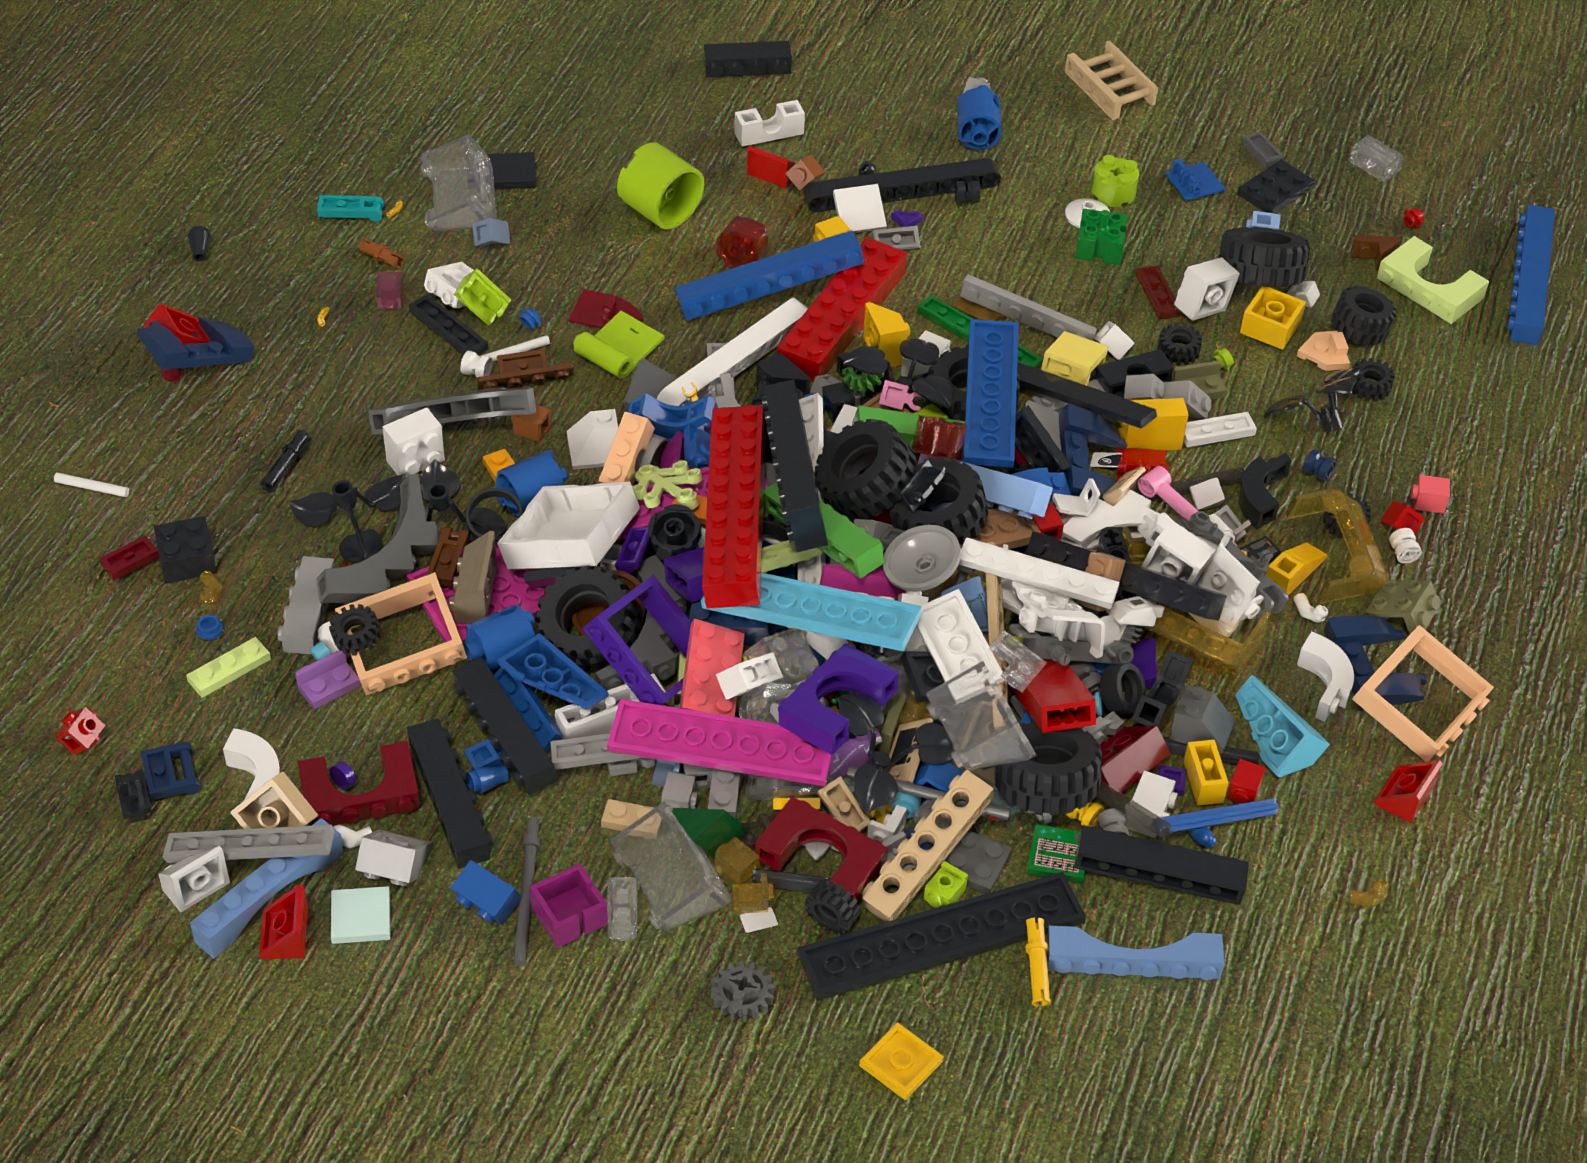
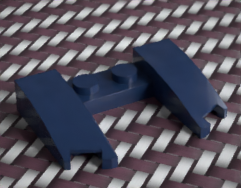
M199 317L198 323L212 340L210 343L183 345L170 330L157 321H152L148 327L137 330V335L163 370L251 362L255 347L234 326L223 321H213L203 317Z
M1067 404L1059 413L1061 452L1071 465L1064 473L1071 496H1080L1090 478L1094 479L1100 492L1099 499L1105 501L1103 494L1117 481L1089 470L1087 441L1122 450L1126 449L1127 443L1121 439L1116 430L1117 425L1084 408ZM1091 489L1088 492V500L1092 496Z
M1357 615L1327 618L1324 629L1327 639L1339 646L1352 664L1354 682L1351 690L1354 696L1375 673L1363 646L1405 638L1406 634L1401 629L1396 630L1387 622L1388 619L1386 617ZM1391 673L1376 688L1375 692L1392 706L1424 700L1425 693L1420 691L1421 684H1426L1427 677L1426 674Z

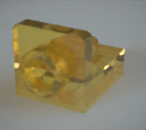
M911 689L907 704L901 711L899 722L908 723L931 718L935 702H916Z
M766 873L760 874V883L732 884L734 914L768 912V901L773 900V883H767Z

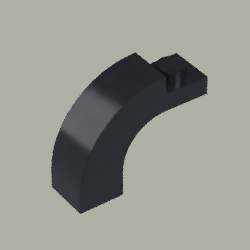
M1286 453L1276 458L1273 457L1267 462L1259 456L1247 466L1243 473L1238 503L1243 516L1251 522L1255 529L1276 519L1279 502L1267 491L1266 487L1288 476L1292 459Z
M1169 650L1153 687L1146 696H1141L1131 720L1145 726H1157L1160 731L1172 716L1184 692L1185 683L1195 660Z

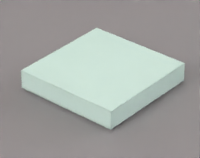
M389 886L331 890L332 944L390 940Z

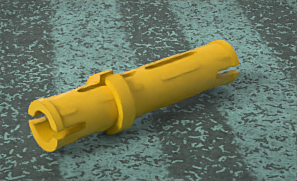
M1030 918L1026 920L1028 935L1026 953L1029 954L1032 1005L1039 1007V1002H1041V1006H1048L1051 1004L1046 957L1049 947L1048 943L1045 942L1044 919L1037 918L1038 923H1035V918Z

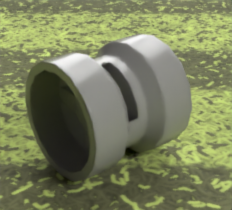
M1113 808L1099 814L1098 822L1101 829L1129 835L1128 828L1125 826L1127 821L1124 811Z

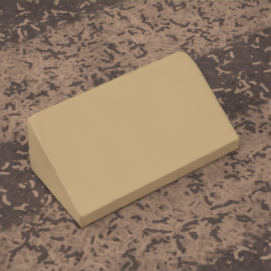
M1139 467L1125 473L1103 494L1105 502L1115 506L1129 490L1134 491L1138 485V480L1146 471L1145 467Z

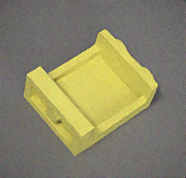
M1064 331L1046 350L1041 370L1088 386L1091 372L1096 366L1105 363L1109 346Z

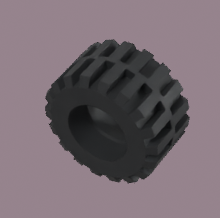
M1360 286L1348 287L1342 291L1332 313L1331 323H1333V328L1338 330L1337 332H1343L1347 340L1368 346L1369 344L1377 345L1386 339L1397 315L1396 307L1386 295L1375 289Z

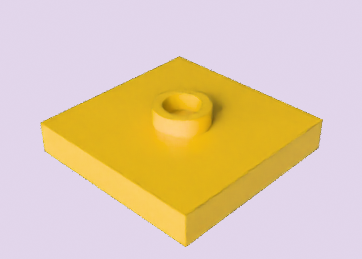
M897 1022L860 1060L859 1066L906 1101L943 1062L944 1056Z

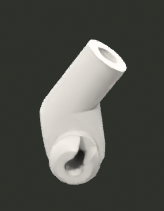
M1299 593L1294 597V602L1302 617L1320 623L1328 616V609L1325 606L1318 605L1316 608L1310 606L1304 593Z
M342 825L333 827L341 833L342 846L349 849L359 846L361 838L372 833L369 826L359 831H353Z

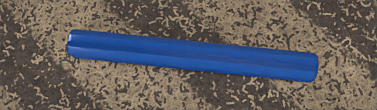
M1266 799L1158 817L1154 827L1159 834L1271 816L1277 813L1279 807L1274 799Z

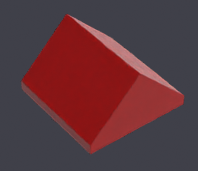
M749 146L747 151V175L787 189L792 181L786 172L796 163Z
M1435 760L1396 766L1373 802L1376 806L1412 823L1435 787L1442 762Z
M299 884L263 909L259 958H305L309 909L304 886Z

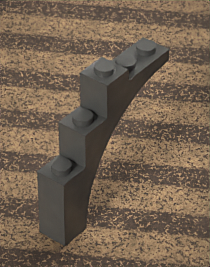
M505 387L486 388L469 393L446 394L430 399H411L368 410L372 434H383L382 426L424 408H428L440 424L537 412L533 388L505 389Z
M409 474L400 484L401 505L399 518L393 535L386 546L377 554L362 562L346 567L324 569L317 577L320 603H352L390 589L389 579H405L406 575L414 570L416 563L414 555H431L435 551L440 539V533L437 531L436 522H426L427 510L423 506V486L420 484L418 474Z
M654 555L642 560L639 567L633 571V576L640 583H643L654 574L681 610L687 613L688 600L665 582L664 565L657 556ZM647 609L645 624L630 650L650 675L654 673L658 681L666 680L675 674L676 656L670 649L676 645ZM612 665L595 673V681L606 691L625 684Z

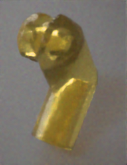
M205 571L200 575V580L206 586L203 588L205 590L204 593L200 591V598L205 603L211 604L218 600L222 591V585L210 571Z

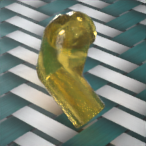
M1376 880L1373 883L1374 887L1367 892L1351 889L1349 903L1370 907L1376 906L1387 898L1389 885L1384 880Z

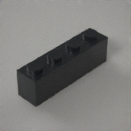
M789 41L704 44L706 78L791 74L792 55Z

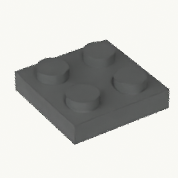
M968 830L944 861L968 874L967 887L987 894L992 892L1011 856L1012 848Z

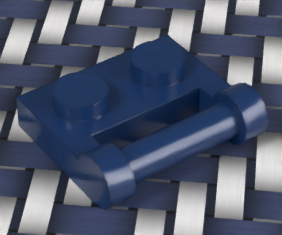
M180 742L141 751L151 801L182 793L196 794L201 790L200 781L195 776L191 759L193 750L189 742ZM171 758H180L184 779L176 781Z

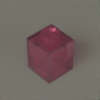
M377 272V307L401 308L403 295L401 272Z

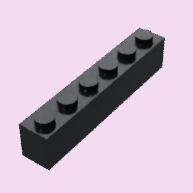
M479 657L453 670L455 682L452 683V687L456 695L464 697V705L470 715H476L475 721L482 733L487 732L489 735L487 739L495 751L499 750L501 752L499 755L500 760L507 769L511 768L513 771L511 774L517 787L523 786L527 794L531 795L558 781L553 762L483 659Z
M438 718L407 727L409 746L457 868L466 867L470 860L475 863L490 860L489 848L493 847L492 837L489 831L484 832L482 826H485L482 812L480 809L475 810L476 799L473 790H467L465 784H468L464 768H458L459 757L455 747L450 748L449 746L451 738L447 727L442 728Z
M1083 825L1077 843L1074 868L1240 905L1247 887L1249 862L1234 857L1220 856L1207 851L1193 850L1180 845H1170L1153 839H1143L1125 833H1116L1098 827Z

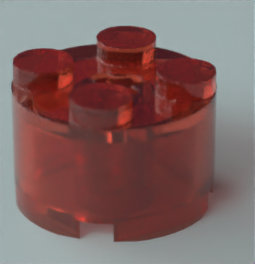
M734 217L716 240L715 249L717 255H720L724 260L723 263L731 269L760 260L768 247L766 226L747 217Z
M919 415L912 450L930 456L946 457V459L960 460L967 424L946 422V419Z

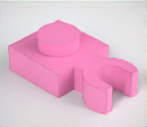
M885 380L879 404L903 410L905 404H908L912 410L919 411L921 407L915 406L913 400L916 397H923L916 392L909 394V386Z

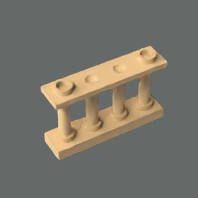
M1110 40L1106 41L1105 52L1102 55L1084 61L1075 53L1067 55L1065 73L1112 120L1120 118L1121 107L1126 103L1144 98L1151 106L1155 105L1158 87ZM1105 62L1111 66L1096 73L1090 69ZM1117 74L1124 78L1108 85L1102 81V79ZM1128 86H1132L1136 90L1120 97L1114 93V91Z

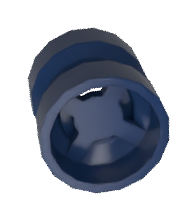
M1313 449L1307 456L1302 470L1308 474L1314 473L1319 480L1326 482L1332 475L1337 461L1331 457H1322L1321 452Z

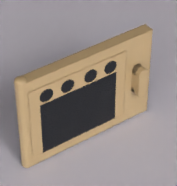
M926 718L900 724L889 755L890 759L911 745L917 744L915 740L916 730L925 723H932L933 719ZM915 749L901 758L893 766H890L887 772L895 779L913 783L920 762L919 749Z

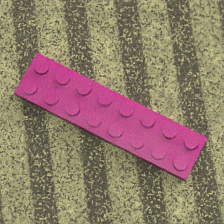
M620 699L607 743V749L610 752L819 786L826 785L832 759L831 754L779 726V724Z

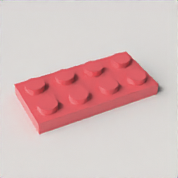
M694 618L690 626L680 701L681 709L735 717L737 696L726 700L716 674L741 663L744 633Z

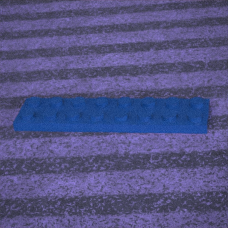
M970 319L963 462L1014 467L1019 322Z

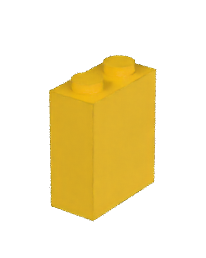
M1184 398L1130 400L1156 409L1157 417L1142 429L1120 422L1121 428H1118L1117 432L1121 439L1126 441V448L1166 451L1182 450L1188 420V411Z

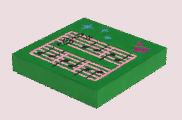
M1035 824L1027 874L1047 877L1063 872L1069 882L1083 884L1085 871L1074 868L1080 832Z

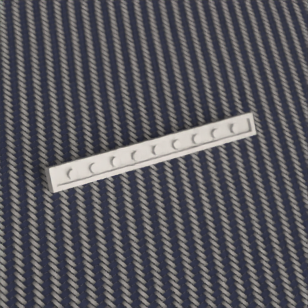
M818 393L799 399L814 471L815 466L818 465L816 463L817 457L823 452V398ZM817 487L819 500L824 503V496ZM822 552V555L813 557L810 560L798 562L799 581L820 584L823 565H826L824 552Z

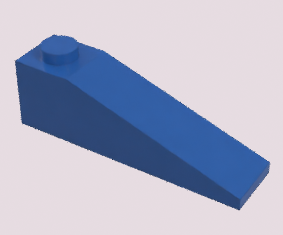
M540 633L497 660V663L513 678L587 710L609 696L608 691Z

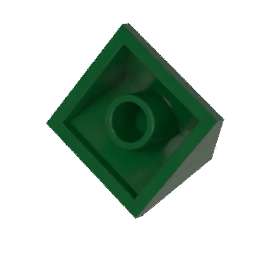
M673 808V815L691 840L715 859L746 834L747 828L724 809Z

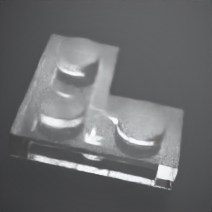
M1004 630L989 646V649L999 659L1009 663L1001 677L1010 686L1017 688L1022 693L1047 663Z

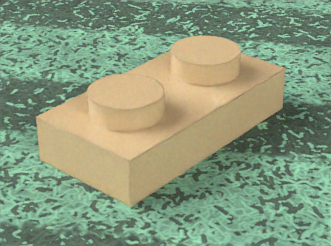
M608 799L601 820V827L656 838L662 818V809Z

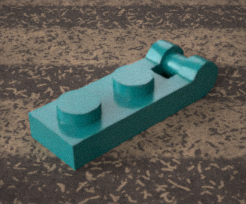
M320 195L317 214L318 217L369 218L371 221L378 222L382 219L384 200L378 196Z

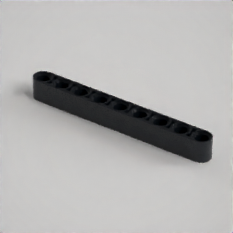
M983 158L812 182L804 187L803 194L811 211L823 212L836 210L833 191L837 189L878 184L882 203L955 193V181L969 183L971 180H979L980 189L992 188L999 184L1001 175L992 159Z

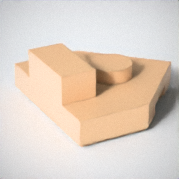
M1315 332L1297 352V357L1303 360L1309 359L1317 363V367L1325 371L1349 369L1350 366L1347 356L1349 348L1343 332Z

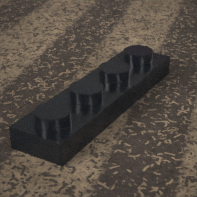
M428 294L409 304V312L461 354L464 355L467 351H472L480 355L488 350V342Z

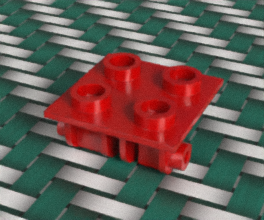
M1116 448V453H1122L1121 462H1118L1117 481L1125 473L1139 467H1145L1146 469L1143 476L1157 466H1161L1167 471L1169 470V466L1166 465V450L1137 448L1122 450Z

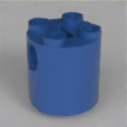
M980 85L977 88L967 90L959 95L957 99L958 137L966 147L974 150H984L997 144L1001 138V102L998 95L989 90V87L986 85Z
M548 449L497 471L495 488H501L514 494L519 500L524 513L528 504L542 487L565 485L564 481L568 477L565 469L562 466L558 467L552 451ZM497 497L503 507L507 506L513 515L520 516V512L513 502L506 498Z
M513 605L467 624V635L463 647L469 661L471 662L481 657L491 672L501 667L497 663L499 658L537 635L532 628V625H535L532 613L529 610L523 611L520 605Z

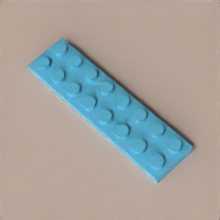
M761 573L760 605L707 609L904 651L922 615V608L919 605ZM703 596L701 600V605L703 609H706L705 598Z

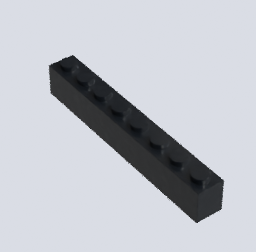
M1032 531L1025 555L1085 572L1086 567H1088L1087 562L1090 552H1102L1046 533ZM1125 561L1119 582V589L1205 619L1217 621L1220 619L1227 595L1128 561Z

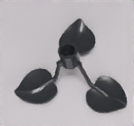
M907 339L903 341L899 348L900 354L904 358L912 360L907 377L902 376L895 383L909 386V394L916 392L921 397L950 409L954 387L949 380L936 375H929L925 379L920 377L914 382L911 379L917 362L929 366L939 357L937 345L922 339ZM870 346L856 348L844 360L843 367H851L871 375H879L887 370L889 380L894 382L890 361L884 359L885 353L878 348Z
M1362 367L1340 370L1323 379L1324 383L1331 384L1323 385L1315 390L1316 393H1328L1329 404L1320 407L1321 412H1318L1312 403L1305 399L1304 395L1277 401L1267 409L1264 418L1271 413L1290 410L1300 405H1307L1315 415L1316 420L1321 419L1325 432L1342 428L1344 425L1339 413L1337 393L1352 394L1353 386L1357 382L1355 376L1360 374L1363 370Z
M434 459L420 479V484L423 486L422 499L430 502L426 522H431L433 510L442 512L447 510L448 507H452L460 520L465 523L462 529L469 530L466 517L463 516L455 505L454 500L450 499L459 491L460 480L453 471ZM484 507L472 510L470 523L479 534L484 535L489 531H495V537H499L506 532L507 526L505 521L493 510ZM472 535L470 536V543L476 540Z
M406 475L394 476L373 485L367 490L365 497L358 492L356 487L353 488L351 482L341 480L333 485V495L326 492L314 493L301 499L290 500V506L297 520L308 527H319L328 523L331 513L336 512L337 505L343 510H347L356 534L348 535L341 541L339 552L346 561L359 563L377 554L381 550L382 540L379 533L374 529H367L360 533L352 510L356 506L357 497L370 508L377 506L378 510L384 512L397 509L401 505L400 484L406 478Z
M856 693L843 694L838 698L839 714L849 719V733L856 736H865L869 731L871 732L870 749L867 752L870 758L857 769L854 775L855 794L864 814L884 807L896 798L898 785L895 778L887 770L913 750L919 749V758L924 763L930 765L947 763L959 752V742L946 728L936 723H925L915 732L917 744L911 745L890 759L887 753L875 751L877 735L875 727L882 725L884 722V714L879 704L865 695Z

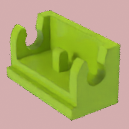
M478 269L466 275L453 294L488 326L492 324L496 316L500 317L503 314L507 305L511 302V299Z

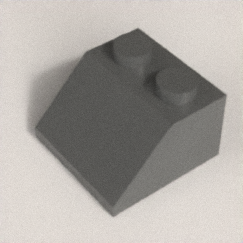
M1187 685L1175 711L1170 740L1185 744L1195 741L1215 740L1218 752L1223 754L1235 721L1214 692L1207 691L1201 687Z

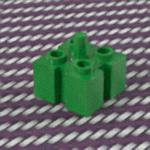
M1082 209L1075 259L1093 261L1094 258L1103 259L1102 263L1121 265L1128 215L1117 212L1113 213L1108 210Z

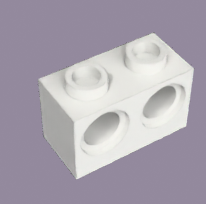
M773 652L739 663L716 674L726 700L759 689L783 678Z

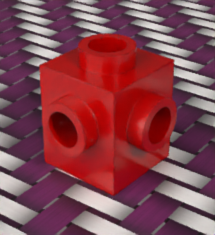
M86 707L78 711L71 710L62 719L63 725L54 737L75 755L93 747L100 740L101 735L99 733L105 727V724L99 720L95 712Z

